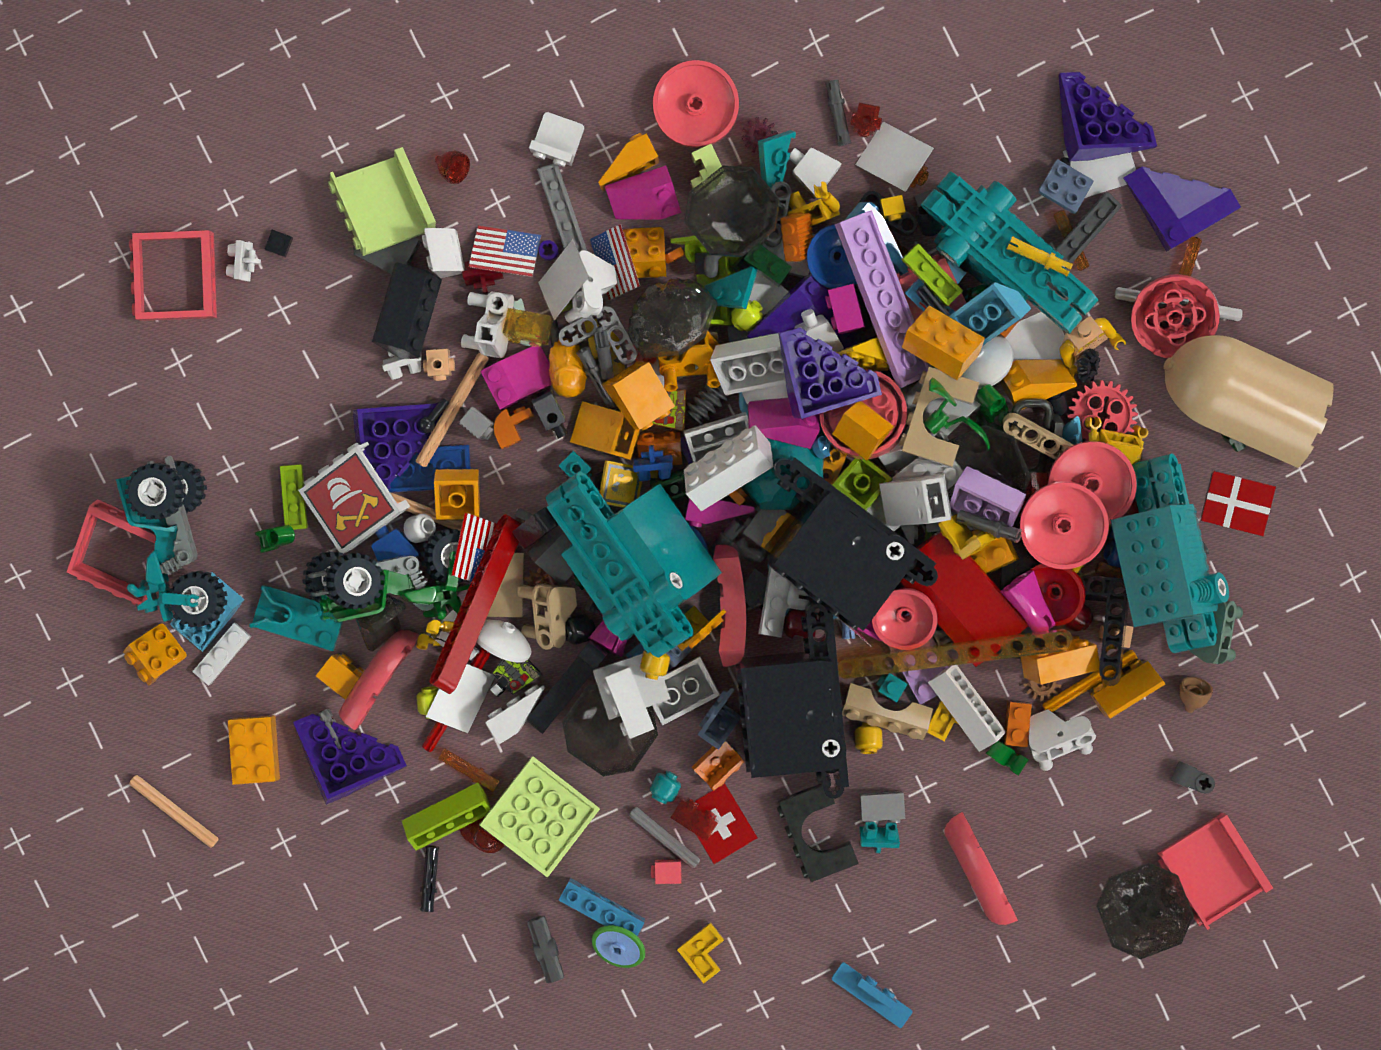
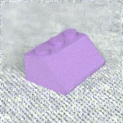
M967 466L955 484L950 501V509L956 514L960 510H964L993 521H1003L1006 525L1013 527L1026 494Z

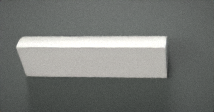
M956 663L941 671L928 682L979 752L996 743L1006 733L1005 729Z

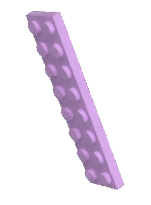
M867 211L835 224L895 383L899 388H902L920 380L923 370L928 371V368L932 366L902 348L907 329L915 321L873 211Z

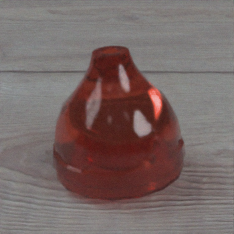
M457 150L448 151L435 158L438 172L447 182L459 184L467 177L470 169V159L464 153Z

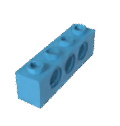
M572 878L569 879L559 898L560 902L604 926L614 925L623 927L638 936L645 923V918Z

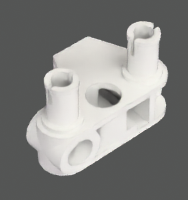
M586 250L580 251L579 254L589 278L572 298L573 308L565 313V319L570 324L576 322L581 317L587 318L590 315H598L603 307L602 294L607 293L617 284L614 266Z
M493 291L488 295L470 292L468 295V305L484 307L486 311L477 322L475 336L466 334L462 336L461 347L479 350L481 355L504 358L509 339L514 296ZM501 298L503 306L499 309L497 303Z
M1048 709L1031 716L1029 745L1035 761L1039 762L1041 770H1050L1053 767V759L1077 749L1084 755L1092 752L1093 747L1091 743L1096 739V735L1088 718L1079 716L1064 722Z

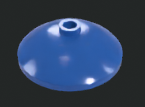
M835 224L824 227L814 235L807 249V265L810 273L820 284L831 289L850 284L856 285L855 276ZM835 252L840 253V258L837 260L833 258Z

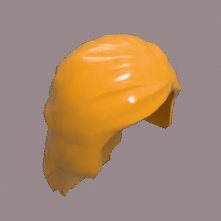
M562 338L564 341L568 340L569 343L573 341L567 338ZM558 341L554 342V346L550 348L549 375L551 385L559 396L566 398L575 397L585 389L587 380L584 371L585 367L576 354L580 350L579 344L565 347Z

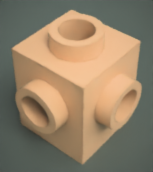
M426 350L427 360H423L424 373H428V376L433 377L434 381L446 380V376H452L451 371H455L454 358H450V350ZM441 362V367L437 369V364Z

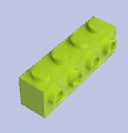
M476 783L402 820L407 840L417 851L485 817L491 810L487 794L480 784Z

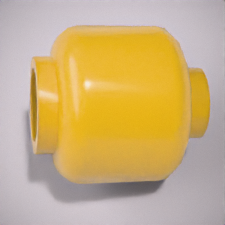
M645 650L642 655L640 670L646 673V678L658 680V676H665L667 674L670 656L665 653L661 657H655L651 652L647 653Z
M863 722L862 726L855 729V748L860 750L861 754H876L877 750L882 748L883 738L880 727L871 726Z

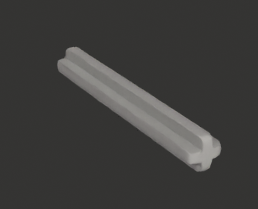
M635 807L630 812L629 816L690 867L695 868L698 865L700 859L638 807Z

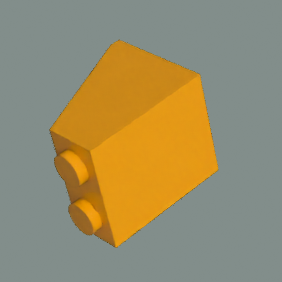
M635 362L602 384L605 391L633 429H641L642 431L648 429L653 425L652 421L658 417L662 419L671 413L670 410L675 407L649 362Z

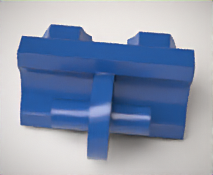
M649 445V452H641V458H634L633 470L637 472L639 481L650 480V471L658 470L659 479L670 478L671 469H673V455L663 456V450L655 451L654 445Z

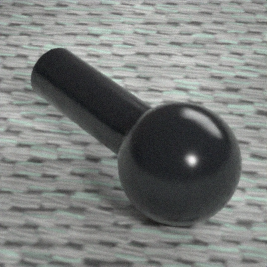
M442 398L428 417H422L418 421V429L425 434L431 433L435 428V420L450 402Z

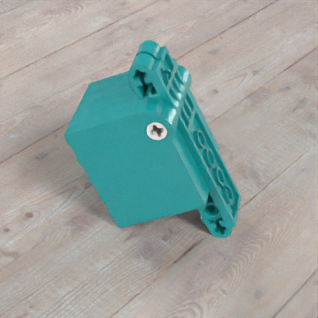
M583 472L576 473L547 494L546 501L549 505L547 509L572 543L561 555L603 614L604 623L613 634L617 635L621 641L635 635L647 653L651 652L655 657H661L675 648V646L693 636V628L678 605L696 594L722 572L661 484L640 496L616 514L610 509L590 478Z

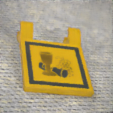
M605 460L599 493L608 505L624 508L639 498L642 481H639L637 472L633 470V465ZM658 470L650 471L651 478L656 479L658 477Z

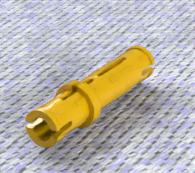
M1012 236L1010 242L1018 245V247L1011 244L1007 247V250L1045 266V269H1053L1066 277L1070 271L1062 268V266L1071 269L1073 263L1056 257V254L1052 252L1049 254Z

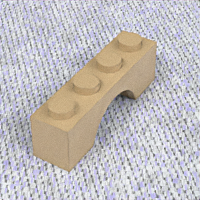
M850 683L845 696L842 715L851 720H859L871 726L888 729L893 733H901L913 739L923 740L929 729L933 708L912 702L906 709L891 711L883 708L875 701L871 689Z

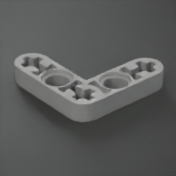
M602 307L598 315L581 318L564 327L559 333L560 343L565 347H572L594 335L593 332L597 331V323L592 317L597 316L598 320L603 317V312L606 311L607 314H612L610 317L611 321L603 320L599 324L603 327V330L607 331L609 343L618 360L624 365H630L636 360V349L616 312L611 307ZM585 321L592 322L594 325L593 331L589 333L583 332L581 329L582 323ZM578 326L579 333L583 337L578 338V334L572 337L573 341L570 343L568 340L564 341L562 339L565 337V332L568 331L569 334L576 332L573 327ZM620 330L623 333L622 340L618 342L613 341L610 337L612 331ZM627 341L628 344L624 346L628 352H633L631 359H622L623 350L621 347L617 350L615 346H620Z

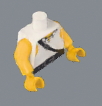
M452 610L441 622L438 620L429 622L426 632L431 634V638L426 634L419 635L416 647L426 650L429 643L433 644V646L444 647L457 613ZM475 646L469 658L470 660L480 652Z

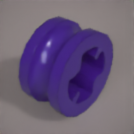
M551 240L543 241L539 246V254L545 260H553L558 255V247ZM547 245L549 247V245H552L554 253L551 256L550 254L548 256L544 255V246Z

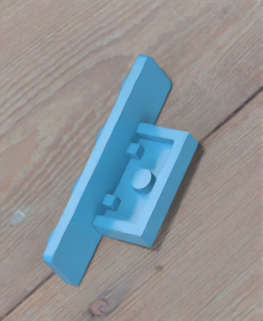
M845 962L841 963L831 978L832 981L899 1028L904 1026L913 1013L909 1007L895 998V994L887 988L883 990L877 985L878 982L869 975L863 976Z

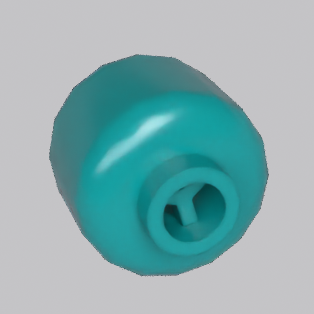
M666 771L665 774L657 773L650 786L651 797L663 804L673 802L681 788V783L677 780L678 776L670 771Z

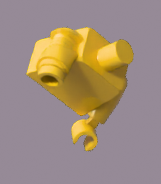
M822 181L821 187L814 185L815 197L821 199L806 204L799 191L792 193L789 201L792 211L787 213L788 215L792 213H810V218L812 219L810 222L812 223L811 226L840 215V204L827 191L826 182Z

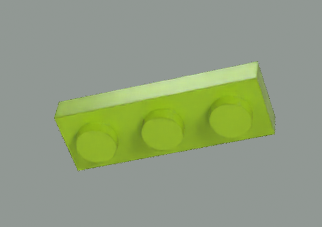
M916 244L901 259L946 307L963 292L919 244Z
M303 465L280 466L284 524L290 525L293 530L308 529L306 501L299 492L304 487Z

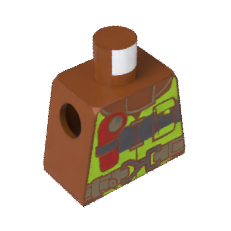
M686 390L667 391L675 407L670 410L671 413L662 419L658 417L652 423L655 426L684 432Z

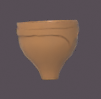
M1197 677L1184 678L1179 687L1180 699L1185 706V710L1189 713H1193L1196 709L1205 706L1213 694V687L1207 681Z

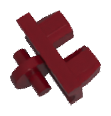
M470 261L465 262V271H462L466 286L474 285V289L482 288L483 293H488V286L495 285V280L504 279L503 272L469 267Z

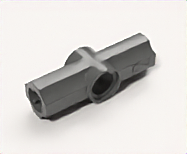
M539 916L527 921L534 942V953L537 961H540L546 983H553L563 979L564 972L558 958V947L554 937L551 936L546 917Z

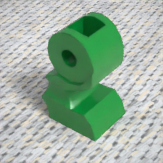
M1000 741L994 743L990 750L986 752L996 762L1007 766L1010 771L1018 776L1029 760L1023 755L1015 753V750Z

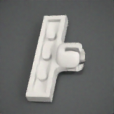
M770 566L759 634L782 637L786 610L788 608L804 610L809 600L799 599V595H809L794 586L786 577L784 578Z

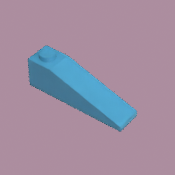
M859 202L845 220L872 210L896 274L900 273V275L907 273L908 266L901 260L903 256L883 216L878 212L879 208L872 202Z

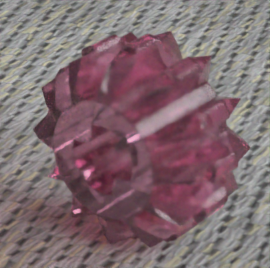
M756 117L755 125L749 120L747 124L750 128L743 127L742 129L746 133V135L742 136V140H749L745 144V148L753 145L752 153H755L758 148L759 140L756 139L755 133L758 134L762 131L763 136H766L765 138L778 134V131H771L775 127L774 123L767 126V118H764L763 123H760L759 117Z

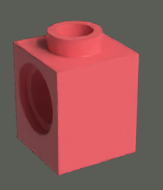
M681 859L655 860V865H651V878H655V884H681Z

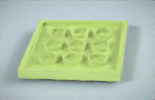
M532 756L479 825L548 878L600 808Z

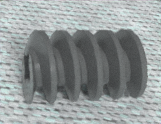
M705 384L706 392L698 391L700 399L693 397L694 405L686 404L689 410L687 412L700 425H704L702 418L710 419L708 411L716 413L714 405L722 406L720 399L728 400L721 385L717 388H710Z

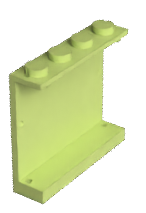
M403 147L394 150L393 158L337 178L333 172H330L329 189L332 194L336 193L338 198L336 200L337 207L340 213L344 212L346 228L348 231L352 230L354 246L356 250L360 249L363 256L425 234V228H435L436 221Z

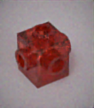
M859 103L857 113L852 112L850 125H854L853 132H857V135L860 137L869 138L870 135L874 136L875 130L880 131L882 118L878 117L880 107Z

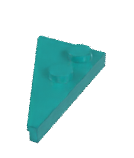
M789 130L758 141L764 213H767L773 185L777 182H783L786 164L791 154L788 152L791 138L795 139L796 137L795 131Z
M754 267L746 268L683 295L682 300L689 303L746 309L758 270Z

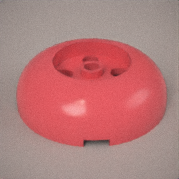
M1182 274L1162 276L1147 284L1136 297L1131 312L1132 329L1138 342L1153 352L1154 355L1163 358H1171L1181 346L1191 340L1215 335L1220 319L1218 303L1212 291L1198 279ZM1184 299L1189 300V302L1186 305H1181L1179 303ZM1164 302L1167 305L1164 308H1159L1158 304ZM1184 318L1191 320L1187 325L1182 324ZM1162 321H1167L1169 323V326L1167 328H1163L1160 326V323Z

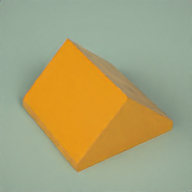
M859 401L843 414L832 435L867 461L894 426L865 403Z

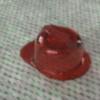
M484 817L459 829L466 841L485 853L498 852L505 846V844L479 825Z

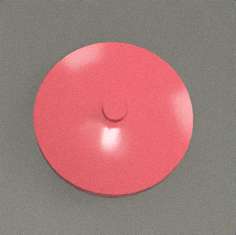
M692 60L677 64L662 76L654 92L653 111L658 126L669 139L682 146L700 148L709 144H715L730 132L738 116L739 97L734 82L723 69L710 62Z
M1100 441L1080 442L1067 448L1053 463L1048 477V484L1068 481L1081 484L1093 491L1106 509L1109 525L1112 519L1121 518L1128 511L1136 494V475L1128 458L1116 447Z
M1061 481L1045 485L1031 495L1021 513L1020 529H1022L1021 537L1026 549L1037 561L1056 569H1072L1088 563L1101 551L1108 536L1109 522L1103 503L1093 491L1078 483Z

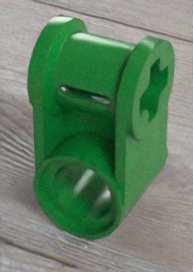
M991 384L985 385L977 393L978 403L981 404L980 412L988 422H994V418L1000 413L1008 411L1004 397Z
M283 525L255 532V536H258L261 546L260 553L291 544L295 539L293 528L290 525Z

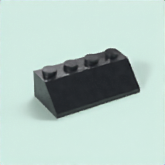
M396 262L372 342L400 359H419L442 279L428 270Z

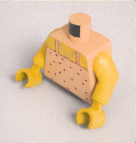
M1089 316L1080 322L1070 334H1065L1059 352L1073 378L1077 373V366L1074 364L1085 350L1096 348L1108 338L1116 350H1119L1116 347L1119 342H1123L1126 345V341L1119 333H1116V330L1106 318H1096L1094 320Z

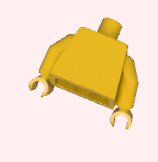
M1091 417L1086 418L1085 425L1091 428V432L1088 433L1089 441H1100L1116 447L1128 458L1132 465L1141 460L1142 450L1144 449L1142 438H1146L1148 435L1146 428L1134 425L1132 427L1134 432H1131L1132 435L1103 429L1097 432V429L1102 424L1100 418L1095 417L1094 425H1092Z

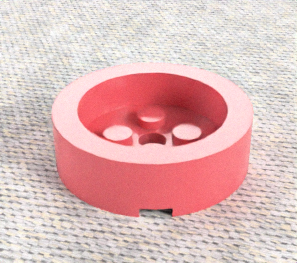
M878 371L874 372L877 373L882 395L863 400L862 402L891 423L894 428L869 459L888 453L900 442L902 434L905 433L908 418L906 401L899 386L891 378ZM855 403L820 413L821 427L831 445L846 456L863 459L832 435L843 414Z

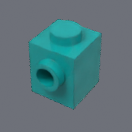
M575 451L559 465L570 478L578 472L585 473L589 478L592 476L590 472L593 469Z
M888 671L886 675L882 674L876 683L878 686L877 691L895 702L899 700L908 685L905 681Z

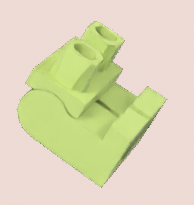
M712 144L692 152V160L695 166L701 163L703 167L699 171V177L690 181L695 195L705 191L708 195L714 193V189H719L723 186L725 172Z

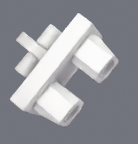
M236 240L235 244L228 245V256L235 257V264H228L226 275L234 277L233 279L250 282L251 272H254L255 265L261 264V260L255 259L253 243Z
M388 352L391 358L383 360L382 367L384 372L387 371L392 380L403 376L400 367L407 364L411 374L422 371V354L419 359H400Z

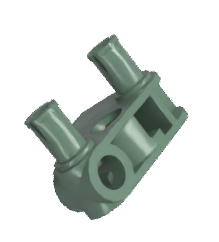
M1230 600L1217 604V611L1213 612L1218 632L1216 634V644L1188 650L1206 663L1223 664L1226 661L1232 662L1236 657V652L1234 649H1230L1235 619L1242 617L1243 610L1240 606H1236L1234 601Z

